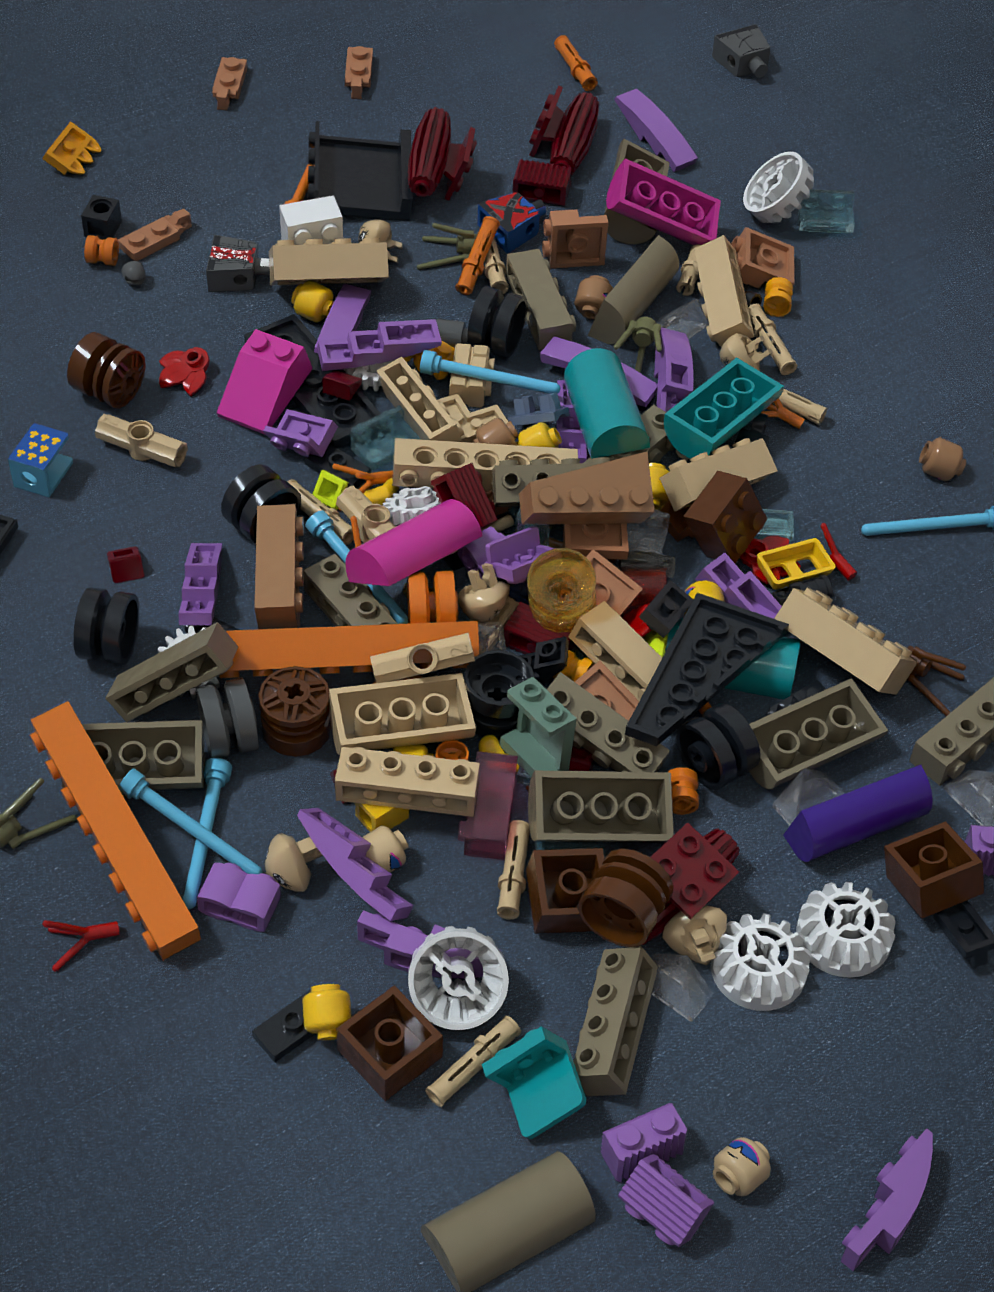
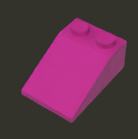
M255 329L239 352L217 410L218 417L265 434L263 432L265 426L272 427L313 369L304 346Z

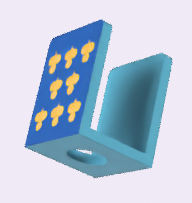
M36 423L32 424L8 458L14 487L50 498L73 464L72 457L59 454L69 439L68 433Z

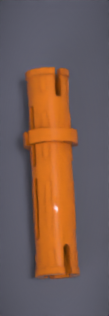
M566 35L557 37L554 42L555 48L570 67V73L573 78L581 83L585 91L595 89L598 82L591 72L589 63L581 58Z
M485 216L483 218L470 254L462 263L463 271L455 286V289L461 294H472L478 276L482 275L484 271V261L500 226V222L494 217Z

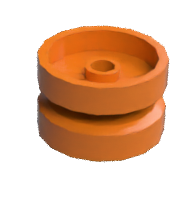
M437 571L433 576L432 592H429L428 578L424 572H415L407 577L408 624L456 622L458 620L457 591H455L453 571Z

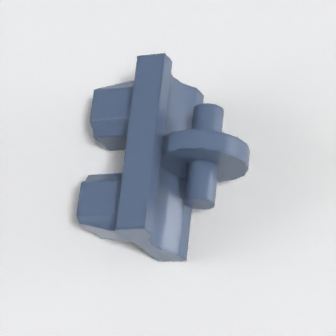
M555 392L538 396L540 410L536 411L532 395L514 399L515 415L508 417V421H511L514 426L532 424L533 426L543 422L550 428H556L555 424H549V422L557 421L559 417H568L570 414L568 407L561 408L558 394Z

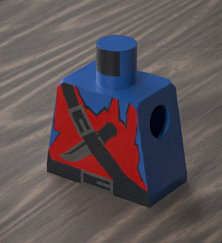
M511 193L478 203L477 225L481 227L485 216L496 218L500 222V226L495 234L496 243L506 253H509L538 234L540 216L546 214V207L540 199L529 203L520 193Z

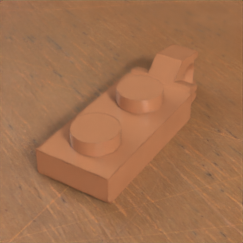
M363 46L348 47L345 86L352 89L351 99H362L363 87L371 86L373 48Z
M235 57L221 58L212 88L213 97L217 99V110H228L230 100L239 99L247 72V59H237Z
M185 209L173 212L171 216L166 215L118 239L119 248L133 261H139L180 240V235L192 227L191 214Z

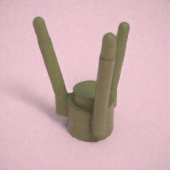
M433 223L432 227L434 229L460 236H457V238L423 236L422 240L434 243L456 244V252L462 253V255L419 264L417 269L422 270L464 261L470 254L477 234H474L473 230H462Z
M640 317L636 321L631 320L626 331L614 345V349L618 350L632 334L634 342L639 346L635 370L641 373L646 346L655 340L656 350L658 352L662 351L661 325L657 324L650 317Z
M39 778L0 814V848L8 844L14 849L22 842L76 821L77 817L70 815L18 835L17 832L22 827L13 815L32 798V795L44 783V779Z

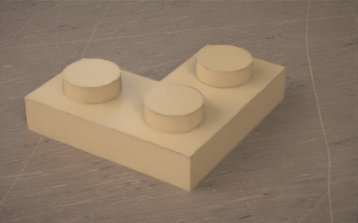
M458 393L437 400L445 405L452 420L456 419L464 432V435L461 436L462 442L474 443L476 430L494 418H500L505 424L508 423V420L497 404L470 413Z

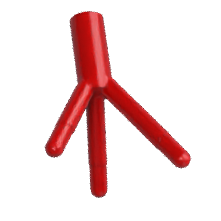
M822 523L821 529L832 553L829 555L848 581L853 579L857 575V571L837 550L826 523Z
M49 920L42 922L43 927L48 928L50 933L82 936L52 966V970L55 972L65 965L89 941L119 935L117 921L87 927Z

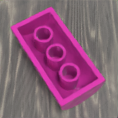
M626 158L622 161L608 189L606 198L608 209L691 245H703L717 238L721 200Z
M446 500L350 550L345 561L348 580L352 583L391 586L482 537L480 525L466 505L457 500Z

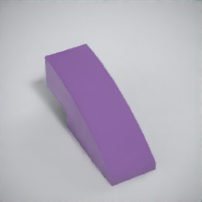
M723 553L704 567L695 578L696 581L707 580L714 582L723 591L724 602L774 619L782 607L751 571L744 574L726 553Z

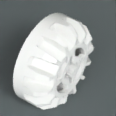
M784 152L774 156L764 163L750 179L744 192V206L762 223H779L782 217L790 218L791 212L795 208L799 210L802 208L800 204L802 200L809 199L810 189L814 187L813 169L796 152Z
M845 882L842 888H837L834 883L825 884L822 892L812 891L808 896L807 902L801 907L796 926V932L801 933L805 938L804 948L810 951V962L826 973L847 978L864 976L877 970L886 961L895 939L894 927L896 922L894 916L887 913L888 904L881 898L874 900L872 898L873 890L867 887L863 893L853 890L852 882ZM843 899H845V900H850V901H852V902H855L856 904H849V903H847V904H841V905L839 906V905H838L836 902H834V901H835V900H843ZM827 906L834 910L830 927H828L824 915ZM870 912L874 920V926L871 931L864 926L866 917Z
M763 913L760 920H753L752 915L745 914L742 915L739 923L735 921L727 923L726 932L720 937V947L714 953L716 958L711 959V973L719 990L732 1002L751 1010L771 1011L790 1004L800 995L808 977L811 954L808 949L804 948L805 938L799 932L792 933L790 931L789 922L783 920L779 925L771 922L770 914ZM758 932H768L781 939L774 941L768 936H761ZM739 942L741 943V946H742V948H741V953L743 954V957H740V955H739V951H738V944H739ZM786 945L788 959L782 966L778 961L779 947Z
M454 926L445 927L444 931L435 935L433 933L428 935L425 942L418 949L416 948L412 955L408 969V986L411 999L415 1007L428 1021L439 1027L450 1030H465L485 1023L500 1009L508 991L509 976L503 953L495 945L491 937L478 933L475 928L455 929ZM453 948H463L471 951L467 958L463 956L449 957L445 951ZM476 956L483 967L481 983L475 979L473 965L471 964ZM434 963L435 969L441 974L442 986L439 989L432 978ZM464 971V981L459 978L454 982L452 981L451 972L460 974Z

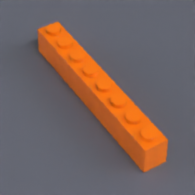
M478 621L226 631L238 645V649L233 658V665L225 673L219 675V678L240 677L239 671L253 670V677L269 676L273 673V669L293 666L304 668L319 667L320 674L340 673V666H353V672H373L370 656L469 633L474 657L479 655ZM420 649L414 653L413 662L419 663L420 669L428 668L432 664L433 657L428 650ZM469 663L453 666L452 668H467Z
M69 701L31 719L34 733L30 734V738L38 753L45 750L50 760L45 762L46 767L54 781L60 778L65 788L60 791L69 808L76 806L81 814L76 819L84 835L92 834L97 844L93 845L92 848L101 865L108 862L113 873L108 876L118 894L123 891L125 892L129 900L125 907L134 923L141 921L146 931L141 933L149 951L152 953L157 950L162 960H165L200 941L201 936L195 920Z

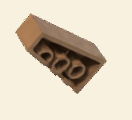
M648 452L530 482L519 493L522 525L642 523L655 512Z
M296 504L257 506L255 613L258 629L300 628V613L303 612V594L300 593L299 587L304 586L303 567H299V561H304L303 542H299V536H304L303 517H297Z

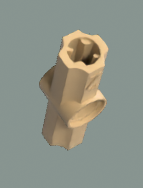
M103 414L99 418L95 429L96 438L129 450L131 457L139 461L154 459L173 467H180L185 461L188 451L187 443L155 432L151 423L143 420L131 423L109 414Z
M354 486L345 488L342 494L337 497L336 505L349 519L352 516L357 518L360 539L364 543L396 527L390 521V511L385 506L373 504Z
M469 633L370 656L376 683L396 681L475 661ZM426 649L432 654L433 661L428 668L420 669L414 665L413 655L417 650Z

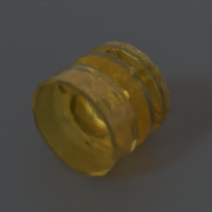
M555 548L542 553L532 562L527 574L529 608L534 619L546 629L555 632H571L578 619L596 607V575L590 560L578 551L569 548ZM561 594H565L564 599H560Z

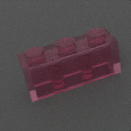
M477 751L476 762L480 763L474 817L467 816V821L460 820L458 841L464 842L465 856L505 860L518 756Z

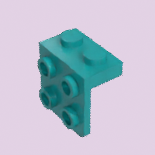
M542 1026L525 1034L524 1038L508 1048L499 1050L494 1057L482 1064L486 1078L507 1088L521 1134L528 1139L537 1137L583 1108L586 1104V1096L567 1041Z

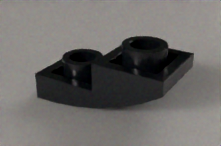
M567 637L538 642L536 643L535 652L519 656L525 659L532 667L534 677L540 683L567 667L569 640Z

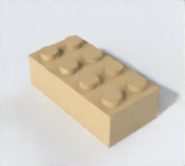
M350 238L334 239V242H331V244H323V239H308L303 245H294V240H278L277 244L272 245L269 250L270 285H299L310 280L319 284L383 282L389 277L387 242L380 243V238H363V241L359 243H351Z
M808 587L805 591L793 588L774 619L789 624L788 631L878 692L897 695L918 663L910 657L912 651L898 642L893 643L889 640H883L885 634L870 624L867 626L862 622L857 623L856 621L859 617L844 607L841 609L834 604L830 605L833 599L818 590L814 591Z

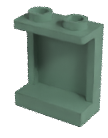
M534 677L508 689L507 697L519 708L517 728L501 736V748L531 777L535 770L569 771L577 718Z

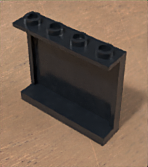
M316 121L315 132H309L308 148L313 149H309L308 165L313 166H309L307 200L334 195L341 215L410 221L413 203V193L408 185L411 130L400 129L398 143L319 135L320 121Z

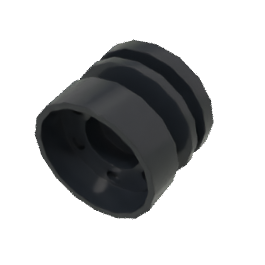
M502 650L487 651L476 656L475 661L467 665L464 682L476 726L475 734L481 737L493 735L500 740L501 736L517 728L519 708L507 697L508 689L534 677L532 667L522 657Z

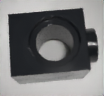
M96 195L92 196L81 215L84 237L87 238L88 235H93L104 240L107 237L113 238L122 222L119 200Z

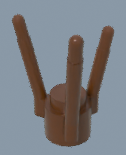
M908 646V649L912 651L910 657L918 663L907 678V681L911 682L945 716L949 715L951 712L916 677H925L930 668L962 681L965 679V676L948 667L964 671L966 670V665L926 652L917 646Z

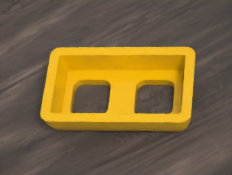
M817 538L757 554L758 567L773 590L789 587L790 583L818 577L819 575L824 574L827 576L836 567ZM808 559L816 570L803 573L796 562ZM783 567L789 577L777 580L770 569Z

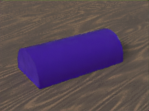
M918 765L801 810L783 836L800 860L808 862L928 815L932 809L933 797L927 775L923 767Z

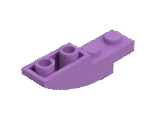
M661 327L662 351L658 352L656 350L654 378L658 379L656 406L668 412L693 392V359L686 333Z
M363 910L357 921L358 940L384 950V964L408 972L415 949H418L428 936L416 927H405L389 921L379 913L372 914ZM435 924L431 933L435 935L444 931L445 928ZM453 948L445 951V953L449 957L463 956L467 958L471 951L463 948ZM476 956L471 962L475 978L483 977V967ZM434 963L432 977L441 978V974L435 969ZM464 971L460 974L451 972V977L465 978Z
M927 1128L918 1139L911 1136L905 1142L898 1153L902 1157L895 1165L888 1162L876 1178L880 1183L875 1194L877 1200L865 1216L869 1219L862 1229L855 1225L844 1238L842 1244L846 1249L841 1262L852 1271L858 1267L876 1244L890 1254L910 1224L925 1190L931 1168L933 1133Z

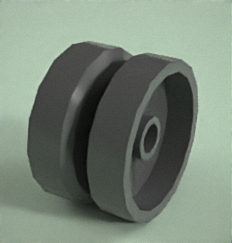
M243 677L225 681L223 687L225 703H222L219 691L213 684L196 687L200 720L203 722L204 738L210 758L229 756L231 751L230 734H232L235 746L241 754L258 750L256 715Z

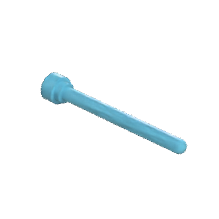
M424 350L421 357L420 373L433 375V373L443 371L543 393L557 392L558 394L560 392L559 384L444 360L442 356L437 355V352Z
M994 506L986 509L985 513L869 523L862 526L861 532L865 536L977 525H986L994 530Z
M323 510L314 513L307 520L305 527L314 537L324 539L345 563L350 549L333 531V520ZM367 584L375 599L387 606L391 617L398 624L408 623V616L382 586Z
M221 758L208 759L204 768V778L208 786L200 824L211 832L221 788L230 781L232 764ZM198 839L195 841L183 901L188 909L196 906L208 847Z
M132 768L122 779L118 788L128 799L133 797L136 800L142 799L228 862L241 867L245 873L257 875L263 873L262 868L149 788V783L145 781L146 776L138 770Z

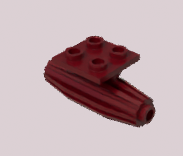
M558 85L554 95L549 93L543 107L544 109L535 125V128L538 129H534L529 140V144L533 145L529 155L535 156L541 140L553 141L550 165L554 163L556 166L558 164L561 166L565 165L566 168L570 166L572 168V176L589 151L598 125L600 103L598 98L593 96L592 93L583 92L582 94L579 93L565 112H563L557 106L563 89L562 86Z
M437 107L428 109L416 129L408 160V185L411 188V192L422 197L432 195L443 174L448 178L444 199L449 201L454 191L459 192L464 179L462 174L463 172L468 173L473 163V158L470 156H472L477 141L473 140L476 128L470 127L462 144L451 143V118L449 113Z
M687 822L650 857L659 863L670 875L674 888L673 895L666 903L663 912L657 917V923L642 945L663 933L666 923L679 911H682L691 920L739 874V871L732 863L739 855L740 849L730 834L716 828L702 836Z

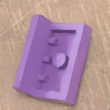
M287 409L277 428L265 426L263 432L271 439L270 444L277 449L286 451L287 448L292 449L305 457H308L310 454L323 457L338 426L333 420Z
M534 526L487 543L485 546L487 564L493 565L496 577L507 580V583L510 584L522 583L528 576L549 572L551 567L563 563L561 550L540 545L539 529Z

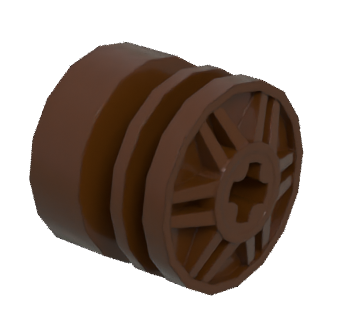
M98 332L89 333L78 342L72 352L67 369L68 384L72 389L87 396L96 397L98 401L105 402L113 408L124 407L135 397L142 384L146 368L145 357L141 351L130 348L128 345L117 343L116 340Z
M298 666L281 668L270 674L262 683L259 691L261 726L266 743L276 752L293 757L309 755L321 749L328 741L332 729L328 683L319 673L309 668Z
M613 850L606 856L602 866L596 872L595 879L589 884L579 900L578 911L587 926L603 939L620 946H641L649 937L657 923V917L663 912L666 903L673 895L674 885L666 870L649 856L635 850Z

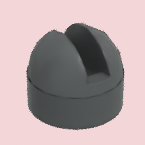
M131 261L122 267V275L129 285L139 286L145 281L146 272L141 262Z

